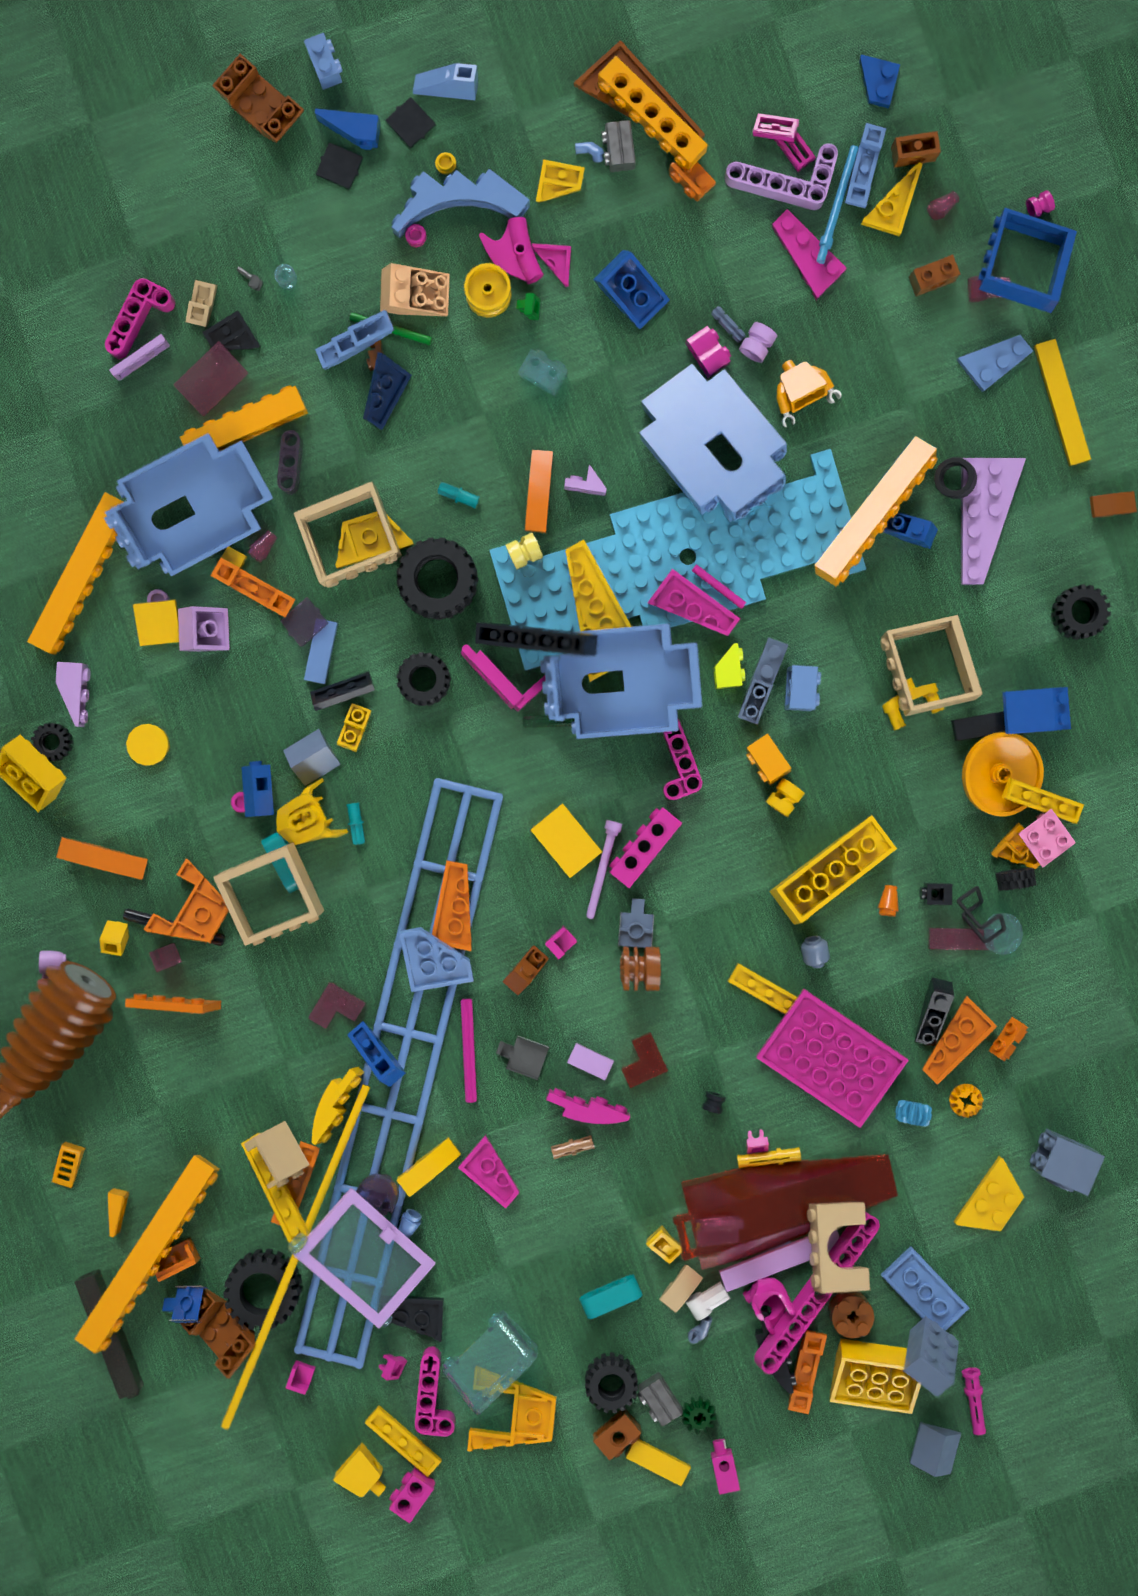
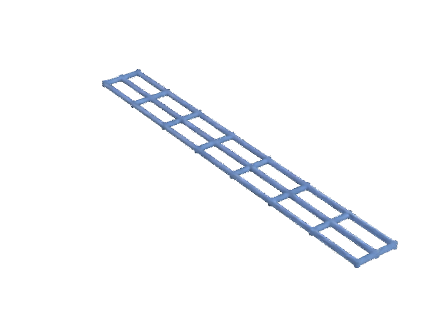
M440 778L434 780L373 1032L378 1038H380L381 1030L404 1036L398 1057V1063L403 1070L412 1038L434 1043L417 1115L394 1111L402 1077L391 1086L386 1109L363 1104L362 1112L384 1117L367 1187L362 1189L344 1184L361 1115L360 1111L341 1158L328 1211L329 1213L338 1203L342 1192L346 1193L350 1188H353L370 1205L372 1200L394 1205L390 1222L396 1228L398 1227L406 1192L400 1184L396 1197L374 1192L391 1120L395 1119L414 1124L402 1172L404 1173L413 1166L457 984L448 986L436 1035L414 1030L423 990L414 992L406 1028L384 1023L402 949L399 933L407 928L421 868L442 873L444 876V865L423 860L441 787L463 793L447 858L449 861L455 862L471 795L494 800L476 873L468 871V880L474 881L469 899L471 926L503 800L501 793ZM440 886V890H439V894H438V898H437V903H436V907H435V911H434V915H433V919H432V923H431V927H430V931H429L430 934H432V931H433V926H434V921H435V916H436V911H437V906H438V901H439L441 886ZM457 949L458 952L465 955L466 950ZM366 1061L357 1096L362 1084L368 1086L372 1070ZM360 1211L346 1270L324 1265L333 1227L321 1239L316 1260L334 1276L344 1278L343 1283L349 1289L352 1281L374 1286L370 1307L377 1312L394 1240L390 1244L385 1242L377 1277L354 1272L368 1218ZM313 1272L294 1352L361 1369L364 1365L373 1323L366 1318L357 1358L334 1353L347 1303L342 1296L339 1297L327 1350L304 1345L320 1282V1277Z

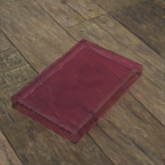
M218 341L173 385L204 417L249 373Z

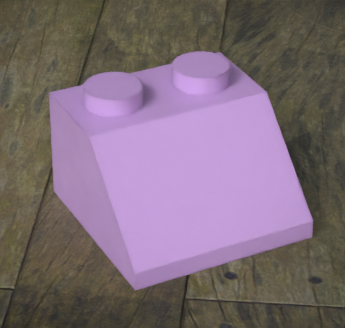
M191 606L178 609L180 651L229 650L228 608Z

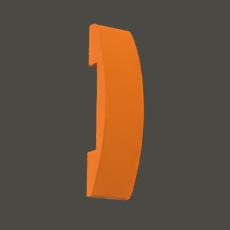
M220 558L211 574L215 579L285 618L296 600L223 558Z
M300 1141L299 1146L310 1165L303 1169L304 1174L294 1180L291 1176L287 1178L289 1182L286 1183L298 1210L320 1151L319 1147ZM274 1213L271 1222L280 1225Z
M810 1330L805 1331L794 1369L797 1385L793 1386L794 1393L789 1395L788 1410L809 1414L813 1398L812 1390L820 1356L823 1355L827 1334Z

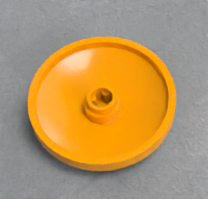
M1006 732L993 733L979 740L967 754L962 769L963 788L970 802L979 810L994 816H1010L1027 808V806L1002 798L1009 778L1041 789L1044 777L1043 761L1033 743L1021 735L1006 734Z

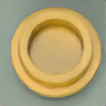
M447 152L439 154L435 161L436 169L442 174L452 173L456 168L455 157Z

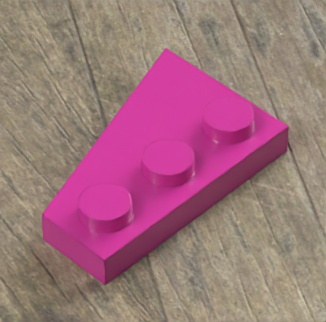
M486 1135L458 1166L463 1173L505 1208L508 1207L520 1192Z

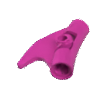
M510 218L506 231L500 240L495 241L484 233L479 234L485 251L494 265H498L509 275L527 282V284H532L543 277L544 274L531 245L526 218Z

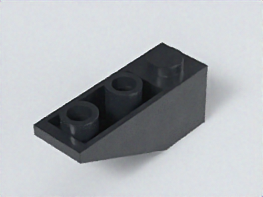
M931 978L925 995L915 1042L936 1046L955 996L952 982Z

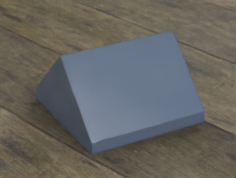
M320 729L283 750L291 769L305 786L341 765Z
M920 1422L910 1464L934 1477L951 1474L961 1433Z

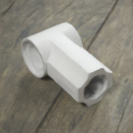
M720 1281L702 1293L697 1292L687 1299L686 1304L695 1319L699 1321L711 1314L712 1309L729 1300L730 1296Z

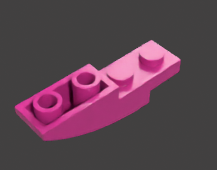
M558 1088L554 1090L549 1089L546 1096L547 1101L564 1107L562 1116L576 1121L593 1124H612L629 1121L630 1113L627 1112L628 1109L619 1104H616V1106L607 1104L608 1100L599 1096L596 1099L591 1097L588 1104L585 1103L586 1100L574 1096V1098L566 1096V1092Z

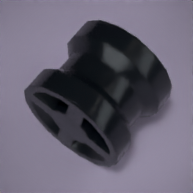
M706 1091V1102L702 1104V1108L713 1113L722 1114V1103L725 1102L726 1097L715 1092Z

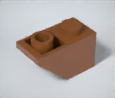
M533 945L502 982L519 995L531 983L549 958Z

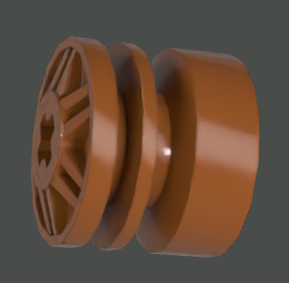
M623 947L620 958V979L623 991H629V981H633L634 991L638 990L639 981L644 982L646 991H660L659 947H645L643 956H639L637 947L633 949V956H629V947Z

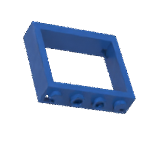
M1004 208L1000 217L996 216L993 223V228L996 229L995 232L991 233L988 245L991 247L990 250L986 251L983 263H986L985 268L982 267L978 280L981 281L979 290L1051 313L1059 302L1077 231ZM1004 228L1060 246L1047 294L991 276Z

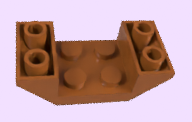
M241 54L235 58L212 85L235 112L264 137L276 143L304 112V109L289 96L285 98L261 77L256 67Z
M203 1288L197 1320L202 1323L180 1324L189 1335H199L219 1358L215 1365L227 1379H230L254 1348L255 1333L254 1330L248 1329L249 1324L247 1322L241 1326L238 1324L240 1320L238 1316L234 1319L230 1316L233 1309H226V1300Z

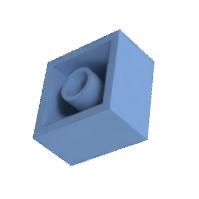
M792 665L787 668L784 710L812 711L815 710L816 706H819L820 694L816 693L817 685H820L821 672H818V667Z

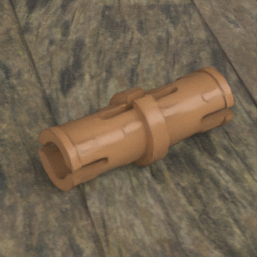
M591 1135L576 1140L569 1139V1142L551 1146L554 1159L568 1155L575 1156L581 1151L594 1149Z

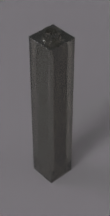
M100 1269L84 1274L74 1282L87 1317L90 1316L107 1290ZM121 1327L117 1332L114 1331L110 1337L112 1342L101 1353L119 1399L125 1397L131 1399L140 1394L139 1392L144 1383Z

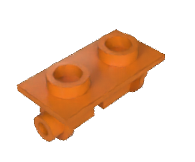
M1011 1017L998 1038L993 1042L989 1052L1004 1062L1006 1059L1009 1060L1016 1049L1012 1043L1015 1041L1019 1044L1025 1034H1027L1026 1030L1028 1027Z

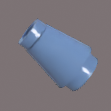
M407 1209L402 1214L399 1230L406 1237L410 1238L421 1224V1214L412 1209Z

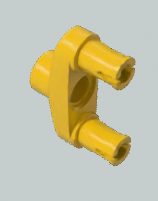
M912 678L906 679L912 700L921 696L925 697L927 702L940 700L936 683L915 687ZM899 695L882 705L884 713H887L893 730L906 726L899 711ZM945 708L931 710V713H937Z

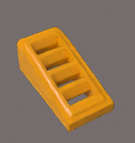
M64 1142L61 1145L52 1178L53 1183L69 1188L73 1187L85 1151L84 1147L69 1142ZM66 1153L75 1155V1158L67 1156ZM64 1160L73 1162V1165H69L63 1162ZM64 1167L72 1171L69 1173L61 1170V1168ZM59 1174L70 1177L69 1181L59 1178Z
M113 1188L108 1192L110 1237H115L121 1231L129 1196L128 1191Z

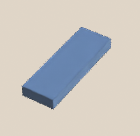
M316 619L304 680L326 684L338 627L337 622Z

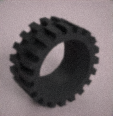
M262 1249L256 1250L254 1254L250 1252L237 1262L228 1275L229 1277L224 1285L227 1288L223 1292L224 1298H228L225 1306L226 1309H233L230 1316L233 1319L238 1316L240 1318L238 1324L241 1326L247 1322L249 1323L248 1329L254 1330L257 1325L259 1326V1331L261 1330L270 1308L261 1309L251 1305L244 1295L243 1284L250 1275L265 1273L274 1277L280 1285L290 1257H287L286 1260L281 1258L283 1253L280 1251L276 1255L272 1254L273 1249H267L265 1253H262ZM297 1266L270 1330L276 1328L279 1322L283 1324L287 1317H290L300 1299L299 1296L302 1292L300 1283L302 1278L301 1275L297 1276L299 1270Z

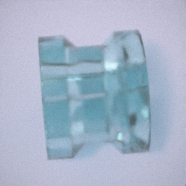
M281 264L275 269L274 278L282 289L289 290L295 287L298 279L290 265Z

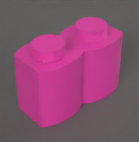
M706 326L688 338L685 344L705 375L709 378L729 365L731 354L725 346L722 347L719 344L717 332L713 328L710 330Z

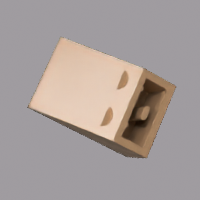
M390 263L382 269L380 311L386 310L387 313L399 315L448 316L450 274Z

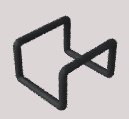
M975 886L957 899V904L964 911L962 918L983 943L991 942L1006 931L1005 921L1001 913L982 926L970 913L983 904V898L978 886ZM976 891L979 902L967 909L961 901ZM999 919L1002 929L985 939L978 929L983 930Z

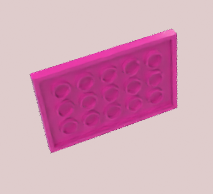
M804 988L756 1055L757 1059L859 1128L862 1127L909 1061L908 1058Z

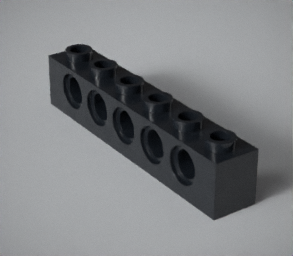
M476 623L475 644L578 656H596L598 634L499 623Z

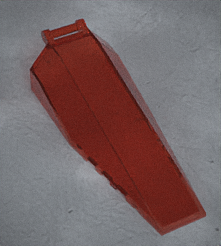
M888 1154L783 1162V1165L776 1163L738 1168L681 1182L688 1213L676 1215L672 1219L677 1227L680 1239L682 1260H690L699 1256L701 1269L703 1270L756 1254L808 1234L811 1231L810 1222L807 1218L809 1204L864 1202L865 1209L898 1196ZM687 1221H691L697 1248L690 1249L684 1224Z

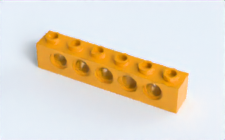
M617 56L598 74L599 88L605 94L609 93L619 108L622 109L624 107L629 112L630 118L635 123L639 122L644 127V131L649 137L656 138L660 142V147L666 153L670 152L680 167L690 170L706 153L708 144ZM624 83L626 87L618 88L616 84ZM637 97L641 102L633 103L631 99ZM653 112L656 114V117L649 118L646 114ZM669 127L672 131L664 133L661 128ZM683 141L687 146L680 148L676 143Z

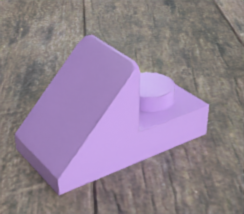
M590 465L587 481H583V478L579 476L565 478L564 490L606 496V487Z

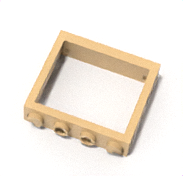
M373 482L294 512L319 583L324 587L336 586L339 584L338 581L345 578L347 580L358 577V573L374 571L378 568V565L394 563L398 557L402 556L377 487ZM372 497L392 550L327 575L308 522Z
M958 615L889 630L881 637L880 644L882 650L886 652L887 668L892 672L893 687L898 692L900 698L898 701L899 707L905 716L973 701L982 695ZM945 629L965 694L914 706L894 641Z
M294 843L227 869L213 877L245 946L251 943L253 946L264 942V938L271 936L272 939L283 934V930L288 928L290 931L298 929L303 922L313 923L319 920L318 916L324 912V908ZM285 857L309 912L253 934L229 880Z

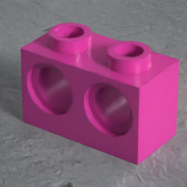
M414 1467L411 1473L407 1472L401 1481L402 1486L399 1490L395 1489L389 1498L391 1501L389 1510L409 1524L432 1493L435 1485V1480L426 1477L416 1467ZM417 1482L421 1484L422 1487L415 1488L412 1486V1483ZM400 1500H407L410 1504L403 1505L400 1503Z

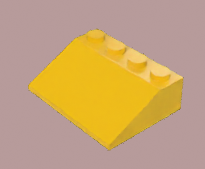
M840 1339L829 1401L912 1414L921 1384L904 1372L907 1348Z

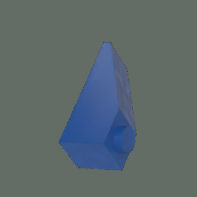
M315 109L316 118L320 123L356 146H360V148L365 150L378 148L380 132L378 115Z
M364 1021L347 1034L380 1082L391 1087L406 1074L396 1058Z

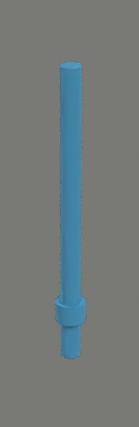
M855 145L850 147L827 227L820 239V250L816 260L820 264L825 263L828 250L832 247V236L859 149Z

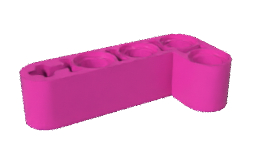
M144 278L135 281L105 341L106 350L114 358L123 359L128 355L151 307L165 313L174 309L176 303L170 292ZM144 287H149L148 293L142 295L141 290ZM164 296H167L168 301L164 304H160V299ZM140 306L137 313L133 314L131 312L133 307ZM129 324V331L122 332L123 327ZM115 345H116V346H119V345H120V348H119V349H117V348L114 349V346H115Z
M679 719L680 734L669 738L668 734H671V731L662 732L679 778L669 781L663 787L664 796L670 800H676L695 793L702 787L701 776ZM680 738L683 741V747L680 750H675L672 747L673 739ZM684 757L690 760V767L686 770L679 766L680 760ZM690 777H694L698 781L695 789H690L687 786V780ZM672 784L678 788V794L674 797L669 796L667 793L668 786Z
M431 1346L424 1350L421 1359L415 1429L423 1435L445 1437L453 1433L456 1418L451 1411L436 1409L441 1352L438 1348ZM429 1356L433 1357L432 1367H428ZM432 1377L434 1382L427 1383L424 1378ZM428 1397L432 1400V1402L430 1404H426L422 1401V1399ZM426 1418L430 1423L422 1424L420 1419ZM447 1420L451 1425L443 1426L441 1421Z

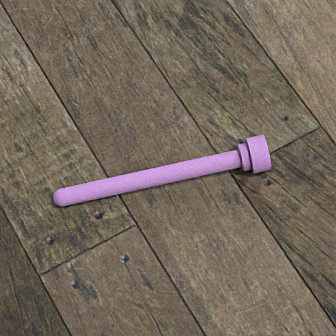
M606 820L605 833H607L586 914L589 919H593L595 916L614 839L622 829L623 824Z

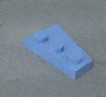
M1018 335L959 357L957 361L978 388L984 392L1031 354L1033 350L1023 337Z

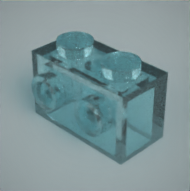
M531 349L518 370L519 376L556 396L568 375V370L565 369L566 366L558 360L553 362L548 359V355L537 349V351Z

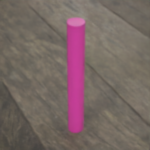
M697 564L692 569V572L740 609L747 603Z

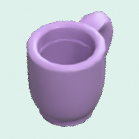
M40 951L39 973L42 974V978L49 979L46 976V967H59L62 962L67 961L66 954L59 951Z

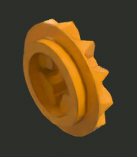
M961 1084L951 1092L949 1103L951 1109L957 1115L969 1118L970 1116L977 1115V1112L982 1109L984 1099L977 1087L971 1084ZM970 1095L969 1099L974 1104L964 1106V1102L959 1097L967 1098Z

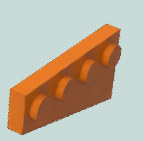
M447 860L432 935L452 948L472 951L468 864Z
M966 996L922 1070L938 1085L997 1025Z

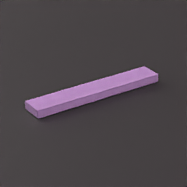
M837 1229L829 1237L827 1244L828 1252L839 1239ZM808 1236L719 1270L725 1291L729 1292L809 1261L810 1253H812Z

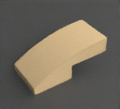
M195 280L192 300L188 304L185 322L207 327L218 285Z
M684 1265L675 1280L670 1282L659 1300L676 1313L691 1296L703 1277L688 1265Z

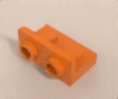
M674 162L670 164L669 175L675 183L679 182L684 187L685 194L691 199L694 198L697 202L716 185V181L698 162L690 170L685 167L682 168Z

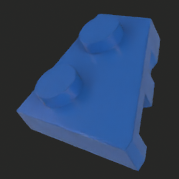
M861 55L859 63L862 66L863 82L867 90L868 103L889 108L900 64Z

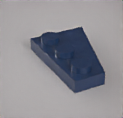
M378 352L363 415L364 420L380 430H383L412 376L383 353Z

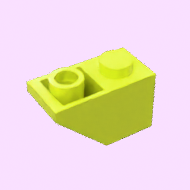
M738 643L733 644L713 668L715 689L742 686V681H745V671L740 667V661L743 660V650L738 647Z

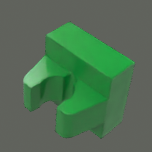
M526 293V299L517 300L516 309L520 310V313H524L530 320H539L541 299L534 293Z

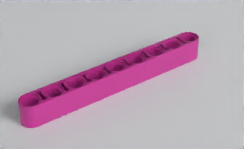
M865 1212L866 1221L869 1219L866 1227H864V1224L847 1226L828 1252L831 1261L836 1266L841 1268L854 1265L879 1230L880 1224L876 1217ZM857 1236L856 1242L852 1244L853 1238ZM844 1254V1258L839 1261L840 1256ZM811 1277L792 1302L795 1309L793 1316L786 1310L774 1327L775 1334H769L754 1355L756 1365L767 1374L775 1373L833 1294L818 1293L814 1295L815 1291L811 1285ZM807 1305V1309L802 1312L803 1307ZM795 1322L794 1327L789 1330L790 1325ZM782 1340L781 1345L776 1347L777 1343ZM769 1358L768 1363L764 1364V1361Z

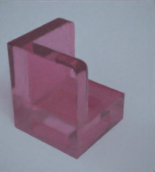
M175 943L149 952L156 972L182 962Z

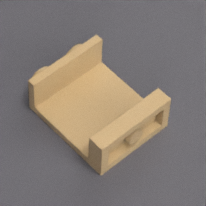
M286 1121L258 1134L244 1144L247 1151L258 1148L275 1180L266 1185L268 1189L275 1185L277 1188L289 1182L287 1178L291 1176L293 1180L304 1174L303 1169L310 1165Z

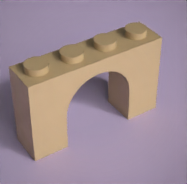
M865 1203L809 1204L807 1218L810 1222L811 1231H809L808 1238L812 1248V1253H810V1263L813 1266L811 1285L814 1291L834 1293L870 1290L869 1268L861 1266L840 1268L831 1261L827 1250L829 1237L835 1229L845 1225L866 1224Z

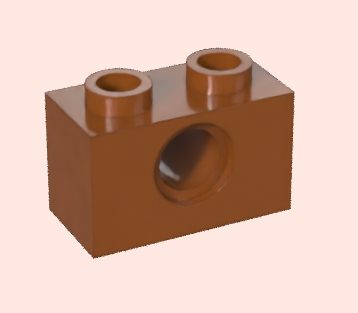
M938 131L895 138L891 146L894 168L914 165L919 162L936 161L941 153Z
M950 255L914 269L909 276V280L915 295L919 296L955 282L960 276V271L954 256Z
M627 1409L620 1410L593 1433V1442L610 1461L614 1456L615 1458L619 1457L628 1444H634L640 1438L641 1425ZM616 1432H621L624 1434L621 1438H615L613 1436Z

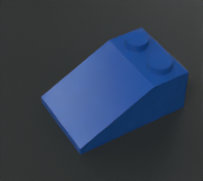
M622 250L593 279L605 295L638 329H641L670 300L630 251Z
M1068 687L1002 692L1006 734L1071 729Z

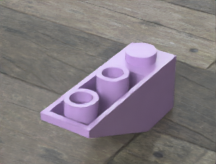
M57 662V687L76 727H84L88 720V712L85 708L86 702L89 700L87 681L90 680V669H88L87 664Z

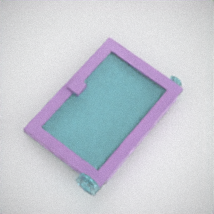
M353 1188L346 1192L308 1236L299 1233L288 1246V1250L377 1328L381 1326L387 1327L393 1319L392 1313L436 1264Z

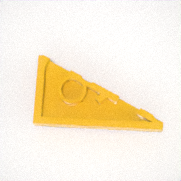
M919 162L890 190L884 199L865 216L861 225L900 236L923 163Z

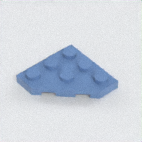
M421 927L400 931L399 935L411 992L474 981L471 962L468 957Z

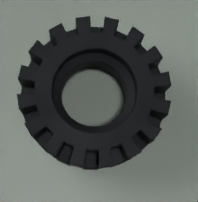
M46 723L43 726L37 727L38 730H34L33 734L35 735L31 737V740H33L32 745L38 752L45 755L48 761L62 760L63 757L69 755L68 751L72 750L70 745L73 744V740L70 739L72 735L68 733L69 730L60 724ZM50 734H54L59 738L58 748L52 751L45 746V738Z
M1020 868L996 873L997 886L1000 891L1022 889L1037 885L1034 868Z

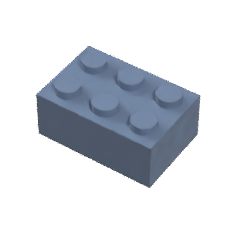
M925 1316L910 1330L904 1372L938 1397L954 1383L959 1341L952 1334L942 1329L938 1323Z

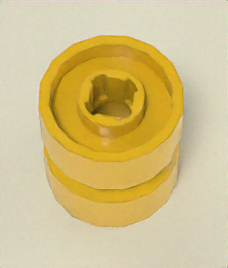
M782 778L776 786L777 792H772L766 803L782 815L788 817L794 809L793 804L799 803L805 793L785 778Z

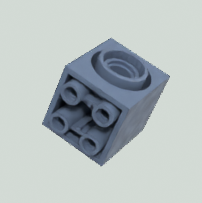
M1046 1128L1045 1132L1039 1137L1037 1151L1030 1158V1167L1045 1177L1046 1181L1070 1192L1075 1190L1088 1196L1105 1157L1089 1146Z

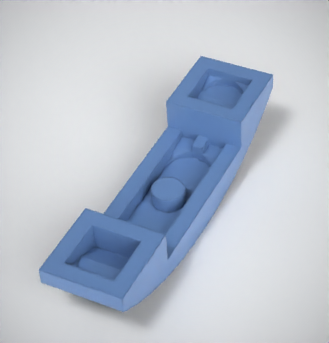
M866 123L847 190L846 204L866 208L886 128Z

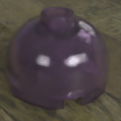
M371 1174L367 1176L356 1190L360 1196L382 1215H387L389 1211L392 1213L399 1198L398 1186L386 1174Z

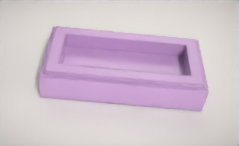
M578 1043L575 1044L567 1063L603 1080L606 1079L614 1060Z

